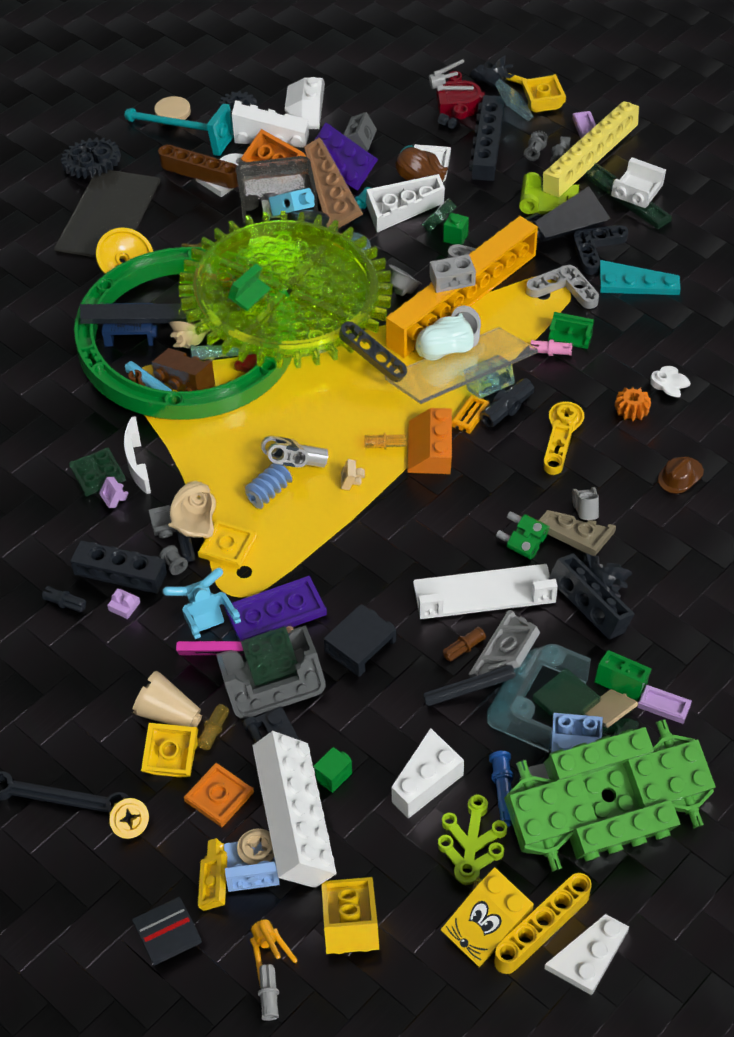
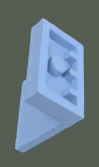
M261 841L256 848H253L254 855L262 850ZM238 842L224 844V851L227 852L225 874L228 892L280 885L275 858H273L272 862L261 861L257 864L248 865L245 862L242 863L238 855Z

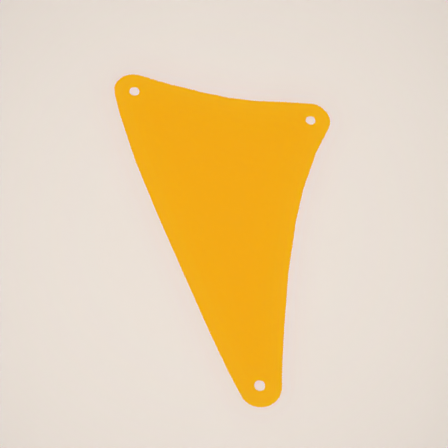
M531 277L487 293L471 306L481 319L478 344L468 352L448 354L434 361L420 357L417 350L403 358L389 349L386 344V325L364 330L406 365L407 374L400 382L391 381L343 342L340 337L295 347L292 360L278 382L262 396L238 409L199 419L174 420L145 415L169 450L183 477L185 485L191 481H198L208 485L210 488V493L216 499V508L212 515L213 525L216 520H220L257 532V538L241 567L248 566L252 569L251 576L240 578L237 575L236 568L210 561L212 571L216 568L223 570V575L215 581L217 587L230 596L241 598L261 593L292 571L350 523L408 468L409 421L430 408H452L453 420L471 394L480 397L529 348L531 340H536L549 327L554 312L561 313L570 302V291L563 287L551 292L550 297L546 300L530 297L526 293L528 280L534 278ZM554 279L547 280L549 283L557 282ZM360 342V346L363 349L370 348L367 342ZM267 353L258 354V355L261 356V360H262ZM376 355V359L379 362H386L383 355ZM241 357L212 360L216 387L233 381L247 373L234 369L235 362ZM152 365L142 367V369L154 376ZM398 369L394 371L396 374L400 372ZM164 382V384L168 386L172 391L179 392L178 390H173L168 384ZM265 437L289 438L296 440L301 445L328 449V460L324 468L311 465L298 468L283 465L290 472L292 483L287 482V487L281 488L282 491L280 493H275V498H269L268 504L263 503L262 509L256 508L249 501L245 492L246 485L251 483L254 478H257L260 473H263L273 463L261 449V442ZM273 440L268 441L265 445V449L268 450V448L276 442ZM347 459L356 460V468L365 470V478H361V485L352 484L350 490L341 489V471Z

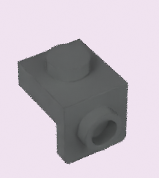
M170 505L149 510L155 537L167 538L172 536L173 532H176L174 528L168 526L171 523Z

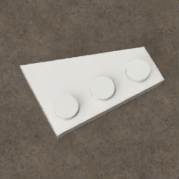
M605 914L545 964V969L592 995L625 938L629 926Z

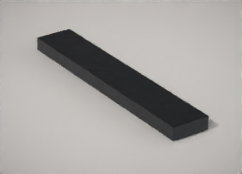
M80 304L81 324L170 323L172 321L200 323L203 318L202 304Z

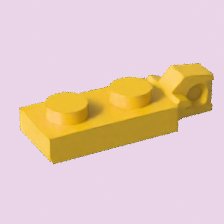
M217 838L208 841L207 856L201 860L198 906L203 911L225 905L227 852L224 851V843L220 842Z

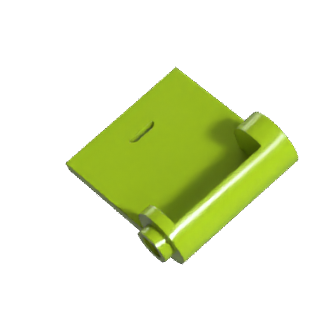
M529 172L523 177L520 210L526 214H547L566 202L567 199L569 200L578 194L579 185H572L560 197H556L543 192L542 179L539 174Z

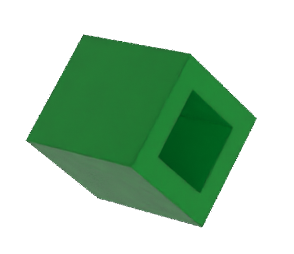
M450 213L444 223V242L453 245H463L468 236L469 217Z
M333 747L313 766L316 781L333 793L352 774L351 758L345 752H339Z

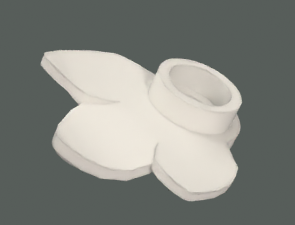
M664 366L660 371H654L650 376V383L654 388L664 390L666 394L673 397H680L679 389L686 388L691 384L689 379L683 374L678 373V369L673 366Z

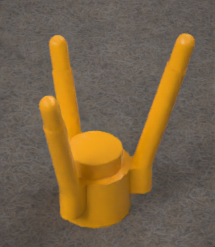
M269 920L258 921L252 926L251 932L254 937L250 939V942L254 949L259 983V968L262 966L260 945L262 948L270 947L276 959H279L281 956L275 945L277 941L293 963L297 962V958L280 937L278 930L273 929Z

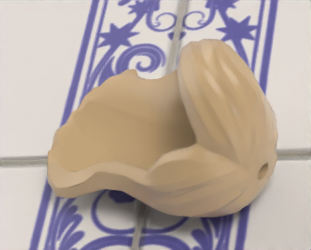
M191 481L178 491L171 504V523L168 524L169 527L178 530L186 537L209 538L213 535L212 515L216 508V499L210 493L208 485L198 481Z

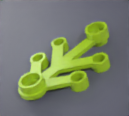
M474 795L468 801V812L471 814L468 836L457 824L455 814L446 813L442 817L443 828L449 830L465 850L464 859L454 849L453 839L449 835H442L438 839V848L454 863V875L464 885L476 882L482 868L494 860L502 859L504 855L503 846L500 843H492L489 846L488 853L474 860L475 852L495 839L502 838L507 834V824L502 820H497L492 824L491 830L478 837L481 817L488 810V801L482 795ZM474 802H481L482 804L477 806ZM451 819L454 822L452 824H448L445 821ZM502 827L504 830L497 831L495 828ZM447 841L450 845L443 846L441 843ZM498 849L500 853L494 854L492 850ZM463 869H470L472 871L470 873L463 872Z

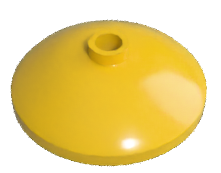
M115 228L105 233L99 240L96 247V261L100 270L106 274L122 264L119 259H124L126 262L137 256L153 252L149 241L141 233L129 228Z

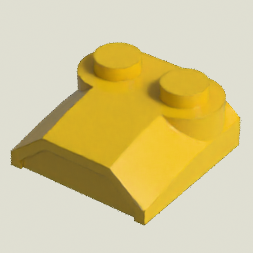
M556 74L526 80L522 79L521 81L528 99V108L533 112L556 110L562 107L566 101V95Z
M149 723L141 771L161 776L189 777L191 775L195 750L198 746L197 727Z

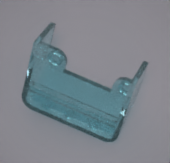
M548 644L530 650L521 666L514 669L516 677L503 683L487 711L488 724L496 730L549 752L553 728L532 719L535 706L525 696L543 665L586 683L591 659L557 644Z

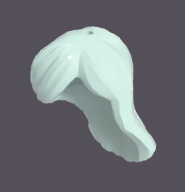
M459 313L458 316L442 317L418 334L415 349L420 357L430 361L438 360L452 353L468 352L473 348L474 343L472 328L462 313Z

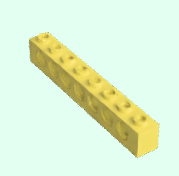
M623 101L543 173V192L560 197L638 125L639 106Z

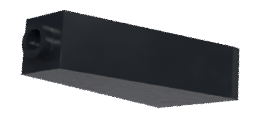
M587 187L536 220L533 224L538 226L537 239L541 243L573 234L578 230L601 226L610 217L590 187Z

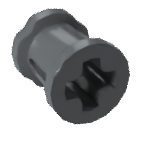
M174 545L164 548L159 555L161 559H165V563L169 566V571L173 575L182 573L188 566L187 560L178 554V549Z

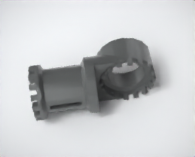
M535 131L531 134L528 148L524 150V155L527 159H530V161L539 159L540 150L547 146V134L543 133V131Z
M561 136L560 144L552 147L551 165L570 149L571 137Z

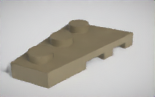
M547 510L538 520L550 526L548 535L593 556H596L615 533L616 529L615 525L608 524V527L596 525L597 521L588 520V522L576 520L574 516Z

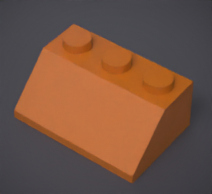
M263 129L259 131L241 157V160L282 184L299 178L309 165L308 159L302 151Z
M430 408L409 421L408 473L451 474L452 408Z

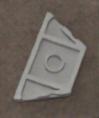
M508 610L468 674L470 678L508 665H512L514 669L520 667L540 634L537 626L527 622L521 616L517 617L512 610Z

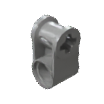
M591 487L590 490L579 491L573 489V506L579 518L583 520L597 519L599 517V495L596 488Z

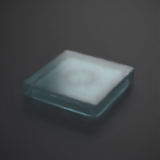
M499 79L495 85L505 104L527 121L533 118L522 95Z

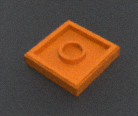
M215 763L184 796V801L214 823L223 827L251 797L254 789Z

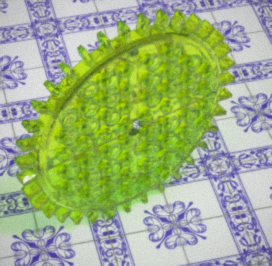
M281 211L280 220L270 221L268 213L263 212L262 222L255 224L252 218L247 215L245 216L246 226L239 228L233 221H230V233L227 235L218 228L214 229L216 242L205 237L201 239L202 248L207 250L206 252L196 248L191 249L192 259L199 262L185 259L184 271L192 273L180 272V284H190L179 285V297H189L181 299L182 310L196 308L186 312L187 322L191 323L202 319V321L195 324V333L199 335L211 330L212 332L207 335V344L211 346L219 339L224 340L222 343V354L226 355L233 347L239 348V361L243 362L249 352L257 354V366H262L265 356L275 357L276 368L282 367L283 358H294L296 368H301L302 357L311 356L312 361L317 366L320 365V353L326 351L335 361L338 359V349L336 347L342 345L350 353L354 352L351 347L340 339L339 330L341 327L339 326L350 321L361 329L366 328L377 333L379 331V322L371 319V317L385 321L387 310L379 307H391V297L383 295H392V283H382L390 282L391 272L390 270L379 271L385 269L386 260L381 258L371 261V259L377 257L378 248L374 246L363 250L367 244V237L363 236L356 241L351 240L354 228L350 227L341 234L337 232V220H334L329 227L322 226V215H317L313 223L305 222L304 212H299L297 221L287 220L286 211ZM257 264L262 268L259 280L268 285L270 291L252 308L246 311L230 300L228 295L232 284L253 265ZM288 288L293 290L288 297H286V294L279 292V290L284 291ZM348 330L346 333L349 335L352 331Z

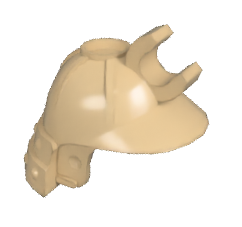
M202 318L200 324L181 321L170 322L169 324L174 331L171 333V337H175L177 341L173 346L188 349L197 346L213 328L215 321Z

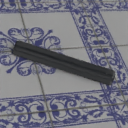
M508 665L425 692L424 700L427 706L435 705L514 679L516 674L513 666Z

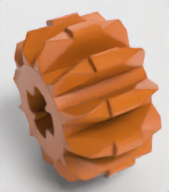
M632 386L631 389H627L624 387L623 391L618 392L616 396L615 410H617L618 416L624 417V420L628 418L632 419V421L635 418L642 420L649 413L651 398H649L648 392H642L641 388L634 389Z

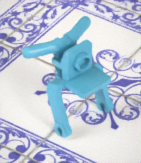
M216 568L202 581L186 587H165L163 589V594L166 596L188 597L189 602L187 605H184L182 610L194 639L201 637L200 631L224 622L220 609L221 604H224L235 624L241 622L238 610L233 607L226 593L219 592L213 594L210 592L209 586L223 575L221 568Z

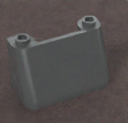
M306 625L288 633L286 637L287 649L243 662L240 653L234 650L216 654L236 716L239 718L253 717L281 706L317 696L324 691L326 686L325 679Z

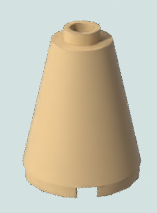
M153 672L148 678L151 684H148L146 688L142 687L134 703L133 713L137 716L169 725L197 727L202 719V715L199 714L201 709L160 672Z

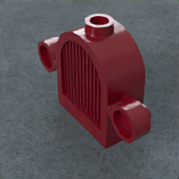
M458 72V75L448 78V81L443 86H473V90L437 91L436 88L439 116L441 113H444L449 118L453 117L460 120L475 115L478 112L479 102H483V95H485L477 84L462 80L460 72Z

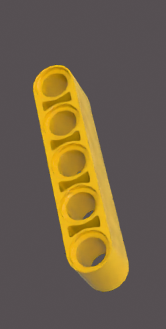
M575 873L570 876L510 932L496 947L494 961L496 969L504 974L514 972L589 900L591 890L590 878L583 873ZM575 887H580V888H582L584 891L578 892V891L574 890L573 888H575ZM556 904H564L566 908H558ZM544 920L549 924L545 926L540 925L538 921ZM522 937L529 938L531 941L528 943H524L519 939ZM507 954L512 956L513 959L504 960L501 956Z

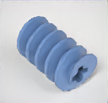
M272 463L269 468H266L263 473H260L257 478H254L251 483L246 485V495L256 508L262 509L263 503L268 504L269 498H275V493L278 494L282 491L281 488L287 487V482L292 483V476L283 465Z

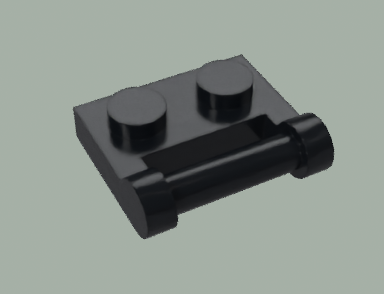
M282 706L257 717H248L242 722L245 731H249L254 743L263 738L258 730L262 726L267 734L274 731L299 740Z

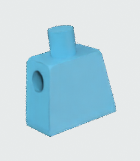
M310 188L269 197L273 216L311 208L315 205L314 195ZM284 200H289L290 206L286 207Z

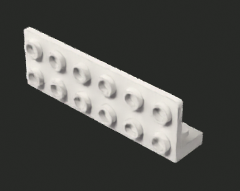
M547 564L413 581L420 619L556 603L558 587L556 579H548L550 574Z

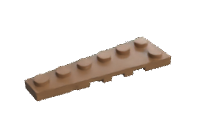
M319 137L304 146L322 211L330 217L326 224L327 229L333 232L363 215L321 138Z

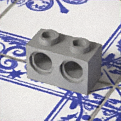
M469 254L431 261L430 279L436 293L474 286L476 269Z

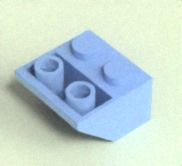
M554 713L551 753L561 749L564 751L572 749L573 746L581 743L589 744L596 742L597 739L602 738L603 717Z

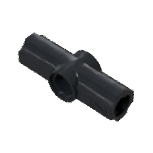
M527 378L520 379L507 391L504 389L500 390L495 396L493 403L480 413V419L483 421V424L487 427H494L508 414L513 416L519 410L521 403L534 393L535 387Z

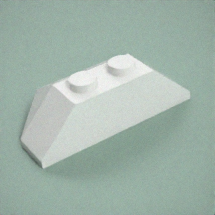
M303 78L287 88L285 112L308 119L309 129H319L325 85L323 78Z

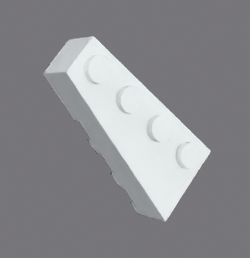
M235 100L232 111L235 143L251 144L259 131L263 129L293 147H304L307 145L309 136L308 119L286 113L280 115L275 110L269 109L265 111L258 109V106L252 104L250 106L242 105V102Z
M440 175L367 189L366 204L376 232H380L443 204L445 187Z

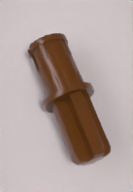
M476 627L465 636H459L456 642L443 650L444 658L448 661H453L464 652L469 653L473 646L485 640L486 635L480 627Z

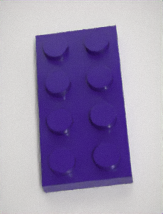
M325 123L315 140L319 137L321 138L345 182L358 191L378 159L334 127Z
M310 576L233 602L232 605L238 610L241 620L237 624L234 623L224 606L239 641H255L283 631L288 626L294 627L327 615V610Z

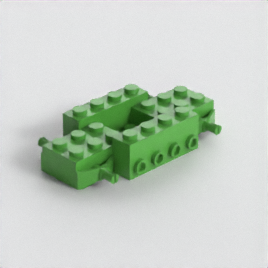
M666 719L656 722L661 737H659V742L654 747L650 741L647 729L644 727L637 730L629 729L613 737L605 736L597 739L596 742L589 744L581 743L573 746L572 749L565 751L561 749L550 753L548 759L544 762L549 779L532 776L526 760L516 763L521 776L520 782L504 797L521 852L548 857L551 871L562 869L557 850L568 839H570L576 859L584 857L585 861H590L600 857L599 852L608 850L609 854L624 850L622 845L631 843L635 847L647 843L646 838L655 836L656 840L670 836V831L680 825L676 811L685 812L686 815L689 814L693 828L703 826L704 823L699 813V807L714 792L713 789L716 786L699 740L672 735ZM604 789L613 792V802L603 800L602 791Z

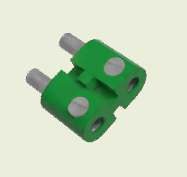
M510 511L507 518L518 523L517 530L511 536L499 530L496 537L507 542V548L531 560L540 548V543H543L550 526L527 514L521 517Z

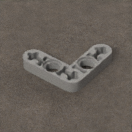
M572 265L562 266L534 277L527 282L526 293L530 297L537 298L566 287L584 308L592 309L598 305V292L580 271ZM554 279L557 282L549 283L547 280ZM582 285L584 286V288L578 289L574 286Z

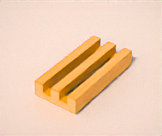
M471 394L452 420V427L459 426V430L463 431V429H466V433L470 434L480 421V413L490 405V402ZM475 401L476 404L473 406V408L470 409L468 415L465 417L463 421H460L465 415V413L468 411V409L471 407L472 403Z

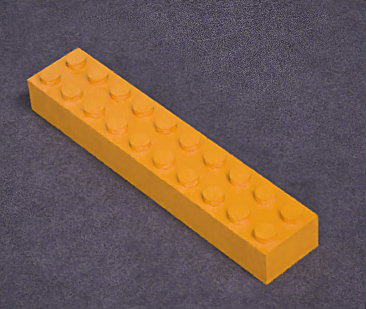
M519 216L476 250L470 252L469 256L476 269L474 286L436 293L431 282L409 301L404 302L400 308L390 313L386 317L387 347L401 357H407L416 350L417 336L424 328L433 325L442 317L451 316L453 311L459 306L471 307L535 257L538 226Z

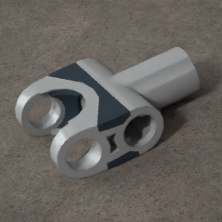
M267 436L261 442L262 451L275 464L297 468L305 465L324 468L327 464L328 449L301 445L296 440L277 436ZM273 440L276 442L272 444L268 448V450L265 449V445L268 441Z

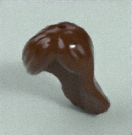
M414 147L402 150L395 163L398 174L407 181L439 174L443 182L448 167H443L434 153Z

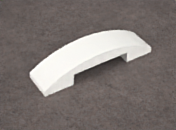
M131 417L124 436L127 464L130 474L138 487L146 494H150L151 490L146 465L136 464L133 447L141 446L136 417Z

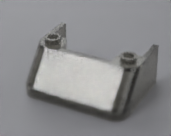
M296 156L245 162L237 165L236 176L243 224L247 223L246 211L256 209L259 205L258 199L265 196V193L270 192L281 195L310 188L314 195L315 205L313 210L318 211L317 190L311 161L308 157Z

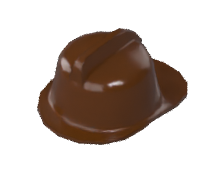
M673 458L667 462L659 473L658 481L665 491L676 494L682 493L701 479L704 469L693 458Z

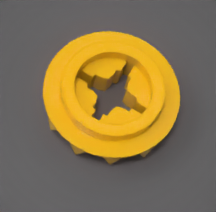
M123 798L120 802L114 803L112 811L109 812V825L113 832L122 838L129 839L140 835L148 824V810L141 801L135 798ZM126 809L130 814L136 815L134 818H131L130 826L126 821H121L126 816Z

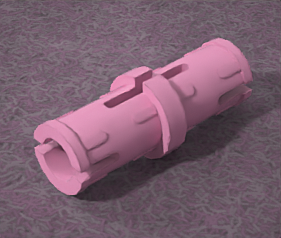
M531 340L530 353H548L549 356H553V354L571 356L572 343L554 342V340L549 342Z

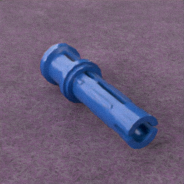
M496 751L489 755V761L493 766L491 778L497 788L500 820L504 821L507 826H511V818L504 797L512 790L511 782L514 778L513 772L510 771L509 761L511 760V754L507 751Z

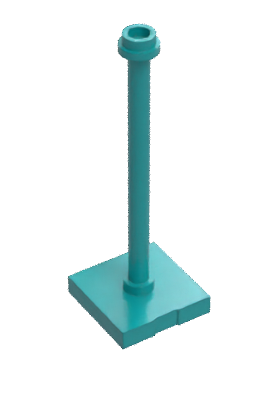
M222 104L208 124L136 112L134 108L125 111V119L130 122L137 119L208 131L213 155L217 156L222 154L234 137L229 104Z

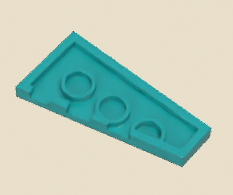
M600 260V293L680 295V276Z

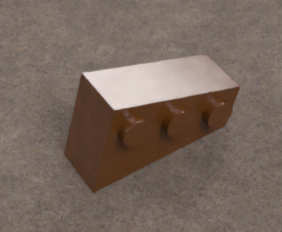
M168 348L152 361L155 378L165 382L173 390H178L179 392L197 391L216 387L211 360L200 361L198 356L190 358L184 352Z

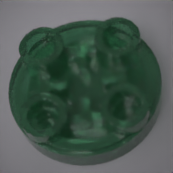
M448 198L421 225L430 232L446 218L447 213H451L457 206Z

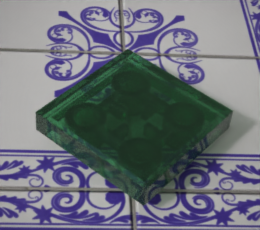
M109 448L69 463L70 469L85 496L101 491L106 477H114L118 483L126 481L125 475Z
M286 626L241 641L256 687L297 673L295 665L298 664Z
M565 668L533 694L532 700L553 717L554 713L585 715V713L600 702L601 697L570 670Z

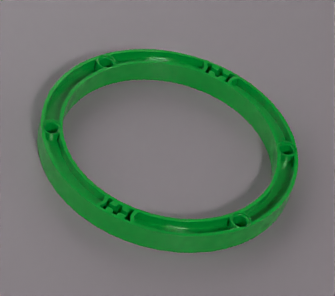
M178 247L157 250L132 258L107 272L90 288L81 304H112L122 294L139 284L174 274L197 273L217 275L236 281L257 263L240 255L212 248ZM260 266L262 270L259 280L270 287V291L262 300L267 306H270L277 324L275 340L265 357L253 369L239 378L217 387L197 391H164L137 384L123 377L107 364L96 347L95 337L98 324L80 323V306L74 328L79 361L85 375L99 392L116 404L131 411L147 416L174 420L199 419L224 414L245 406L262 396L285 373L292 360L296 345V316L293 303L279 280L268 270Z

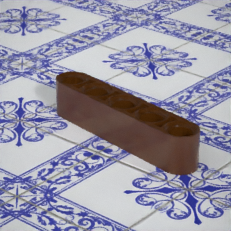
M172 145L161 146L158 150L161 167L165 170L230 189L240 185L238 166L234 163Z

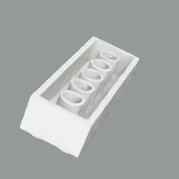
M271 731L253 745V751L278 878L316 888L334 876L336 869L310 749L306 742Z

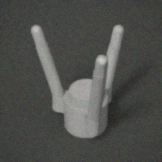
M462 59L441 70L434 71V74H430L429 82L431 88H437V91L473 90V86H443L446 84L445 79L458 75V72L444 75V72L464 63V60Z

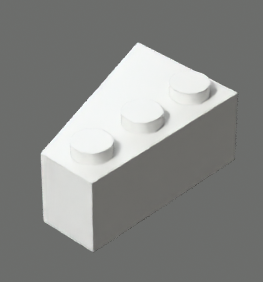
M431 728L392 786V803L407 818H410L463 776L464 760Z

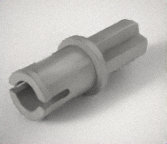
M272 964L262 965L259 968L261 990L258 991V996L261 997V1018L265 1021L276 1020L279 1018L277 1007L279 989L276 988L275 968Z

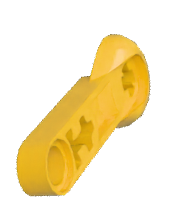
M563 401L557 403L549 411V420L553 429L544 458V470L551 475L559 474L562 471L572 432L581 426L584 420L582 408L572 402ZM557 446H561L559 448L558 454H556L555 448ZM556 461L559 465L551 467L548 465V462Z

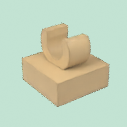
M347 459L341 471V489L350 490L352 484L361 485V478H365V470L356 468V460Z

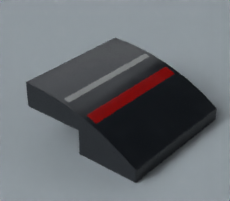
M180 897L132 919L134 927L154 966L202 943L198 931Z

